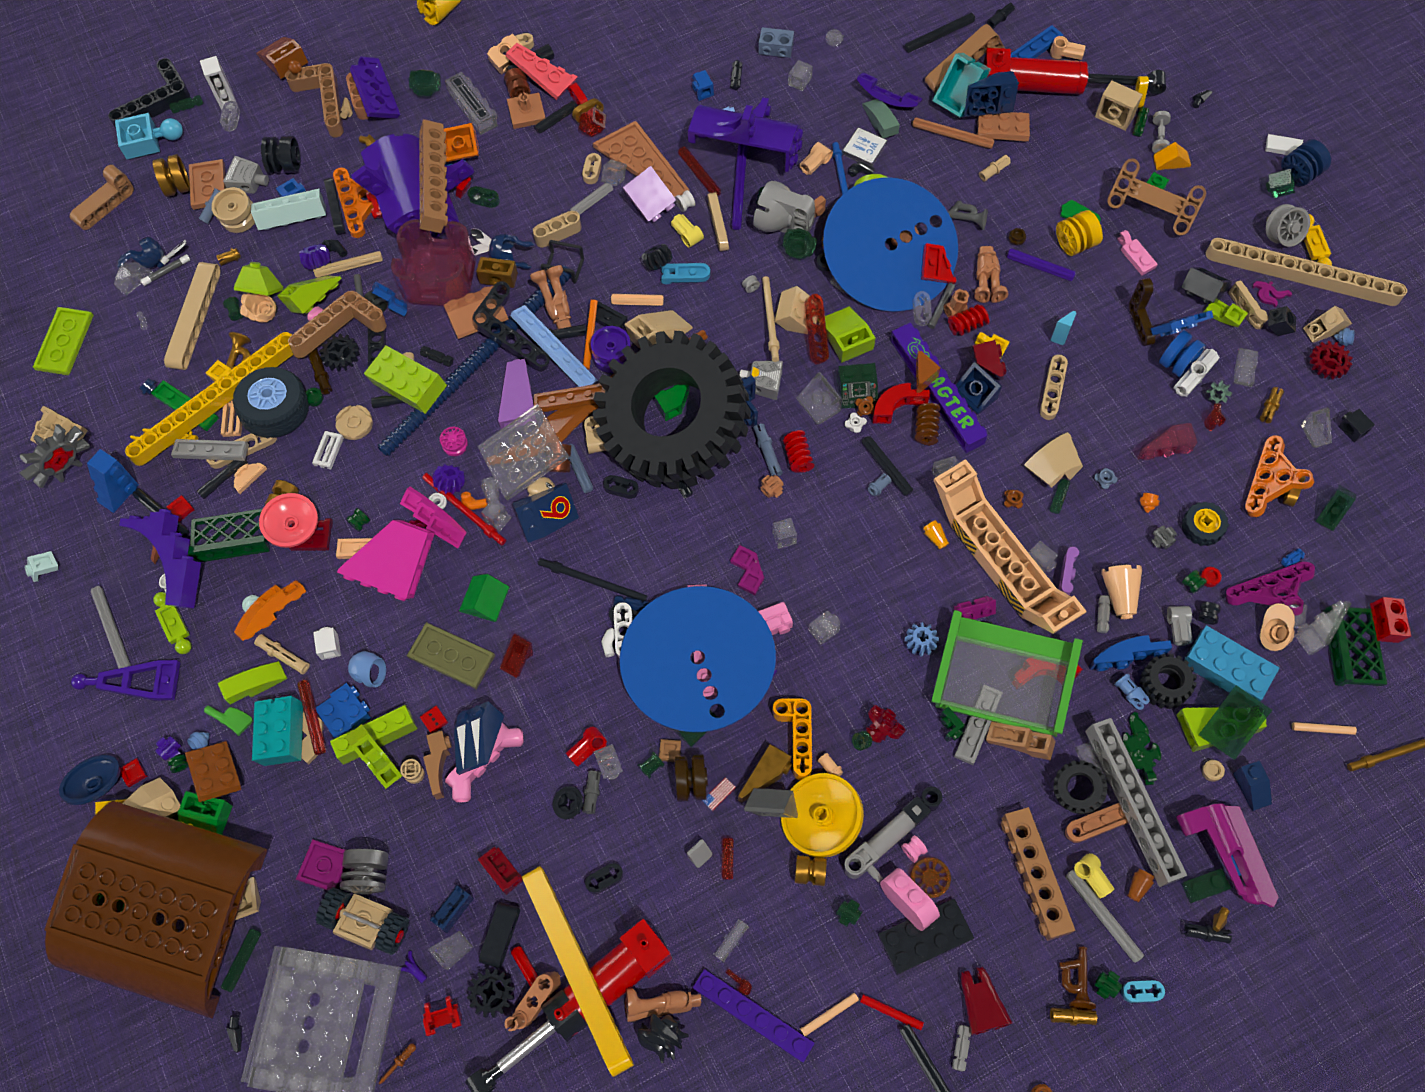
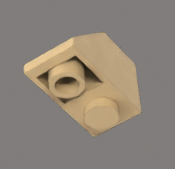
M1334 306L1303 327V329L1314 343L1338 334L1339 331L1352 323L1343 309Z

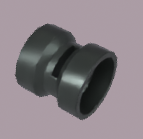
M372 291L364 295L365 299L381 309L382 312L386 310L388 304L383 298L373 294Z

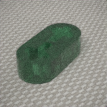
M473 186L467 192L469 201L473 204L494 208L500 203L499 195L494 190Z

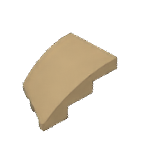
M43 406L41 408L43 412L42 418L36 422L35 430L30 440L36 443L33 438L35 435L43 439L53 436L56 424H60L66 430L65 435L74 426H77L84 433L78 440L82 439L88 430Z
M1068 432L1046 444L1024 464L1028 470L1051 488L1063 476L1071 480L1083 467L1072 437Z

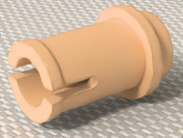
M828 753L819 758L818 762L828 774L839 777L842 775L841 766L838 767Z

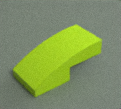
M1220 300L1209 304L1204 311L1212 310L1214 319L1235 327H1239L1248 314L1237 305L1232 303L1231 306H1228Z

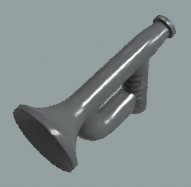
M957 201L951 210L947 211L953 219L973 221L982 230L985 229L988 209L978 213L974 205ZM959 210H963V211H969L970 213H962V212H958V211H959Z

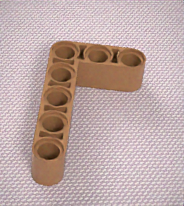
M988 24L983 25L926 76L925 83L936 94L956 53H965L977 61L986 53L987 48L1005 49L999 35Z
M323 63L302 67L301 72L298 74H293L288 70L285 77L292 91L299 92L320 88L324 122L328 132L332 137H340L344 132L342 117L340 116L341 106L337 78L332 65Z
M347 291L291 335L288 339L289 346L295 357H305L352 318H356L374 332H381L387 326L383 312L357 292Z

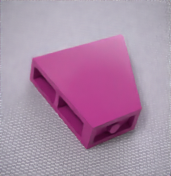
M392 520L338 569L337 573L342 574L344 579L360 581L362 586L376 587L380 593L394 594V598L406 601V599L414 598L435 533L402 520Z

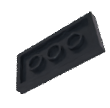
M955 899L937 906L940 917L923 931L918 930L907 920L878 934L896 975L974 939Z

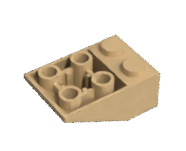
M673 310L640 314L625 323L630 340L639 348L638 339L646 336L652 344H656L657 332L664 331L673 340L674 331L686 333L693 329L689 323Z

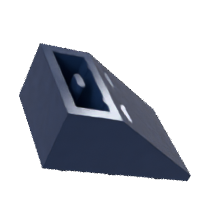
M998 72L969 85L964 117L1013 112L1019 84L1014 72Z

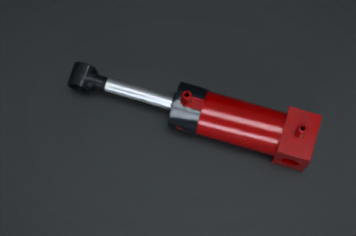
M644 918L620 937L621 943L590 967L607 1007L626 993V989L632 988L646 975L650 978L672 960L670 952ZM570 985L560 990L541 1006L547 1015L548 1021L491 1068H481L465 1081L471 1092H492L496 1088L495 1085L498 1078L554 1032L561 1034L566 1042H568L588 1025Z

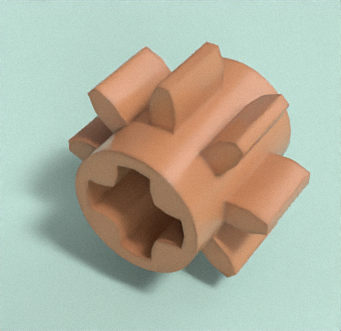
M767 475L761 480L762 486L760 489L768 498L773 496L777 498L783 493L782 486L784 484L778 476L770 477Z

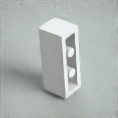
M217 56L201 60L200 63L204 76L221 110L237 105L233 90Z

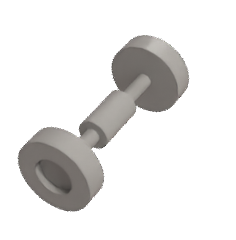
M1158 111L1153 115V123L1159 126V140L1152 144V151L1154 153L1170 145V142L1164 139L1165 125L1170 122L1171 118L1170 113L1167 111Z

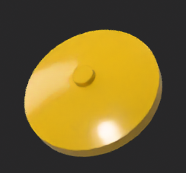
M828 773L810 775L793 786L791 791L794 793L798 818L781 817L783 831L790 843L804 854L819 858L831 857L846 850L859 835L864 817L862 801L854 787L843 778Z

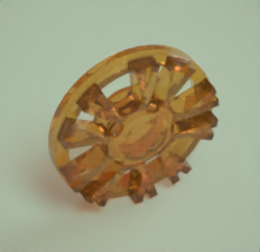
M936 858L920 860L915 864L911 872V879L914 882L917 878L922 880V883L918 885L920 888L923 884L926 885V888L923 890L926 894L927 888L931 887L933 889V894H927L930 898H937L943 895L951 883L948 867ZM929 862H933L932 869H929ZM924 863L927 870L923 871L919 865ZM937 863L943 867L940 872L935 870ZM915 871L923 873V875H917L915 874ZM946 873L947 876L940 877L939 874ZM940 880L947 881L945 888L939 884ZM937 885L941 892L938 893L934 886Z

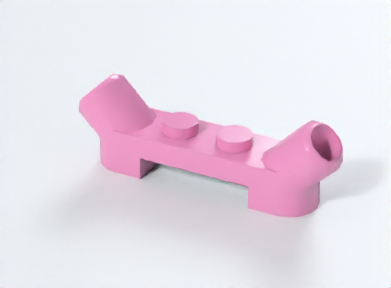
M502 723L489 763L495 762L504 748L521 747L523 745V732L520 728L509 729ZM488 764L458 775L456 767L445 780V783L452 788V799L454 801L462 803L468 802L471 799V782L476 777L479 778L483 775Z

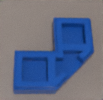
M378 282L373 284L372 293L388 301L389 309L405 316L407 304L403 300L397 299L395 297L396 293Z

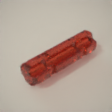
M723 838L722 868L724 869L722 870V878L724 880L733 879L734 850L732 848H734L733 838Z

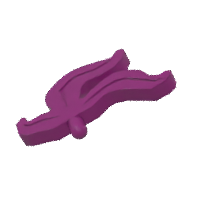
M1256 281L1252 287L1260 289L1257 296L1262 303L1277 307L1278 301L1276 299L1292 296V292L1289 290L1277 291L1271 286L1273 284L1272 281L1269 283Z

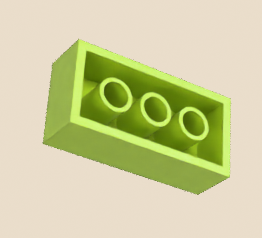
M386 345L364 373L375 386L424 414L427 413L447 386L439 374Z

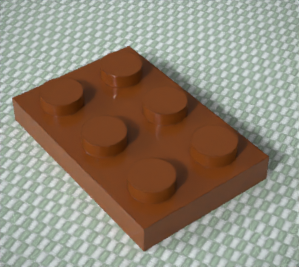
M227 741L185 753L199 802L241 790Z

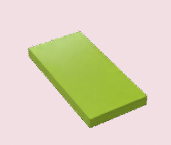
M58 307L33 368L37 371L69 375L94 316L92 312Z

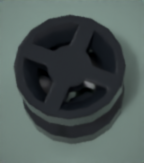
M1213 602L1201 603V613L1198 615V620L1205 624H1217L1221 606Z

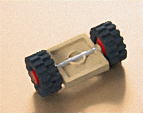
M332 887L325 894V898L321 901V906L318 907L319 911L316 913L317 924L333 930L334 935L367 949L373 950L375 946L376 949L390 955H394L398 951L402 940L405 938V933L408 931V918L355 893L350 898L351 895L349 893Z

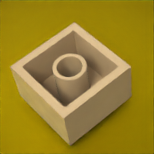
M1111 81L1102 95L1095 117L1126 131L1136 114L1143 94Z

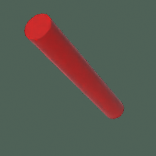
M864 994L861 998L860 1003L905 1024H909L920 1031L922 1030L924 1022Z

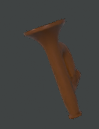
M1078 947V959L1059 962L1062 971L1061 981L1065 990L1069 993L1077 994L1075 999L1069 1003L1070 1007H1076L1078 1010H1093L1096 1008V1004L1090 1000L1087 993V948ZM1078 968V983L1076 985L1070 981V969Z

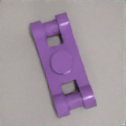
M1070 547L1067 550L1063 559L1058 590L1068 595L1073 590V585L1070 581L1074 579L1076 569L1073 568V563L1079 555V550L1076 547Z

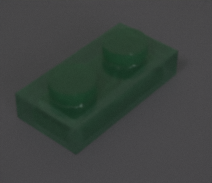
M1222 868L1181 883L1190 904L1232 889Z

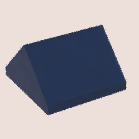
M977 362L971 365L956 384L960 396L966 399L967 404L977 414H980L998 399L1002 385L979 366Z

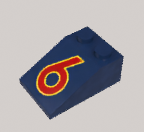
M567 483L513 502L528 543L548 536L579 518Z

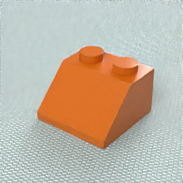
M472 123L444 129V132H446L444 142L446 143L444 154L447 155L446 162L479 156L477 135Z

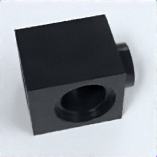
M1287 306L1269 310L1268 326L1277 336L1296 332L1297 317Z
M1358 409L1353 413L1351 411L1346 413L1338 427L1355 443L1368 434L1375 424Z

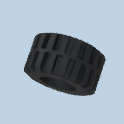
M1161 654L1159 657L1153 658L1141 673L1142 678L1139 684L1143 685L1141 688L1148 698L1152 700L1150 702L1152 705L1157 703L1159 708L1164 706L1167 709H1171L1173 706L1176 708L1193 694V689L1197 684L1194 681L1197 677L1196 674H1192L1194 668L1188 666L1189 662L1187 660L1182 661L1181 656L1175 658L1174 654H1168L1167 657L1165 654ZM1165 673L1172 676L1177 683V689L1172 690L1164 687L1159 681L1158 674Z
M1082 760L1071 761V763L1065 764L1059 769L1054 779L1053 787L1058 802L1072 813L1086 814L1094 812L1106 799V778L1101 770L1090 762ZM1083 775L1091 780L1093 792L1090 797L1078 800L1069 794L1068 783L1072 777Z

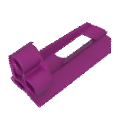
M1213 804L1176 816L1182 833L1185 836L1207 830L1238 894L1246 902L1257 905L1265 904L1271 908L1275 906L1279 897L1239 806ZM1232 854L1246 886H1243L1231 858Z

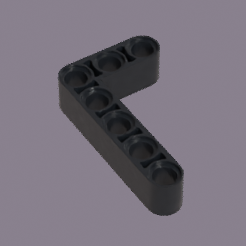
M163 58L157 62V68L166 85L109 112L108 117L115 129V120L149 113L151 118L190 99L189 91L169 59Z
M504 281L497 282L474 312V328L520 360L525 359L526 364L539 372L545 371L549 366V355L495 318L510 296L509 285ZM503 289L506 291V294L500 295L497 291ZM489 303H493L496 305V307L494 309H490L487 307V305ZM483 317L486 321L479 323L476 319ZM497 327L501 331L499 333H493L491 329ZM508 338H514L516 342L510 344L506 340ZM523 348H528L531 352L529 354H524L521 350ZM542 358L546 363L541 365L536 360Z

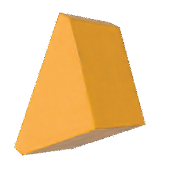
M1176 142L1153 155L1156 170L1191 167L1188 152Z

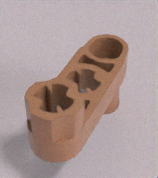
M547 972L536 978L515 1009V1013L505 1020V1028H509L508 1031L525 1028L535 1020L542 1010L541 1006L548 1001L552 993L561 985L560 975L557 972ZM536 997L538 1004L533 1006L531 1004L533 1000H530V998Z

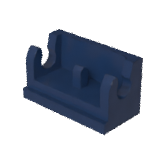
M456 885L439 910L430 918V921L448 933L474 898Z

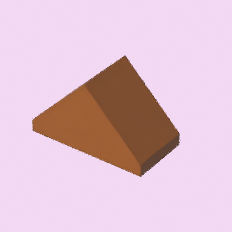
M918 351L916 358L917 393H921L936 380L941 369L922 351Z

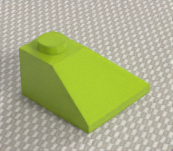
M250 262L249 265L242 267L234 290L269 296L283 291V286L268 267L261 266L259 262Z

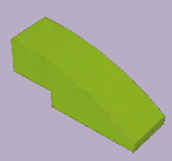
M278 661L241 672L219 682L218 685L224 699L229 704H232L248 695L253 697L287 679L281 663Z

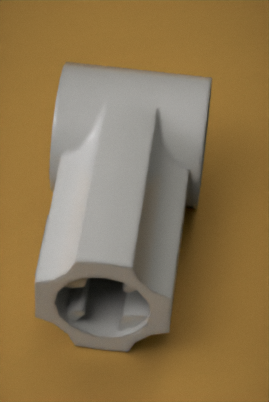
M1169 606L1167 609V621L1171 624L1173 643L1177 646H1185L1192 643L1190 627L1192 611L1189 606Z

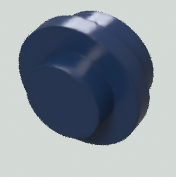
M148 378L139 388L143 391L142 394L148 393L150 395L157 387L154 385L156 381Z

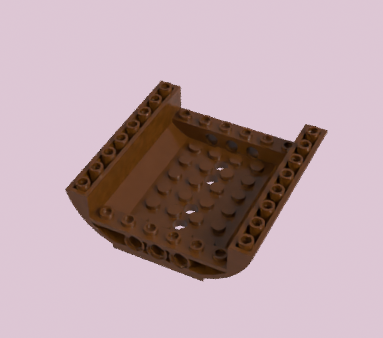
M116 801L108 803L90 820L76 844H73L44 929L46 931L45 947L48 960L57 968L213 1018L220 997L211 994L246 884L251 871L261 870L268 849ZM99 893L103 894L105 898L102 905H99L96 900ZM118 900L124 902L125 907L122 912L116 908ZM159 912L165 917L162 925L156 921V916ZM178 919H182L185 923L182 931L176 928Z

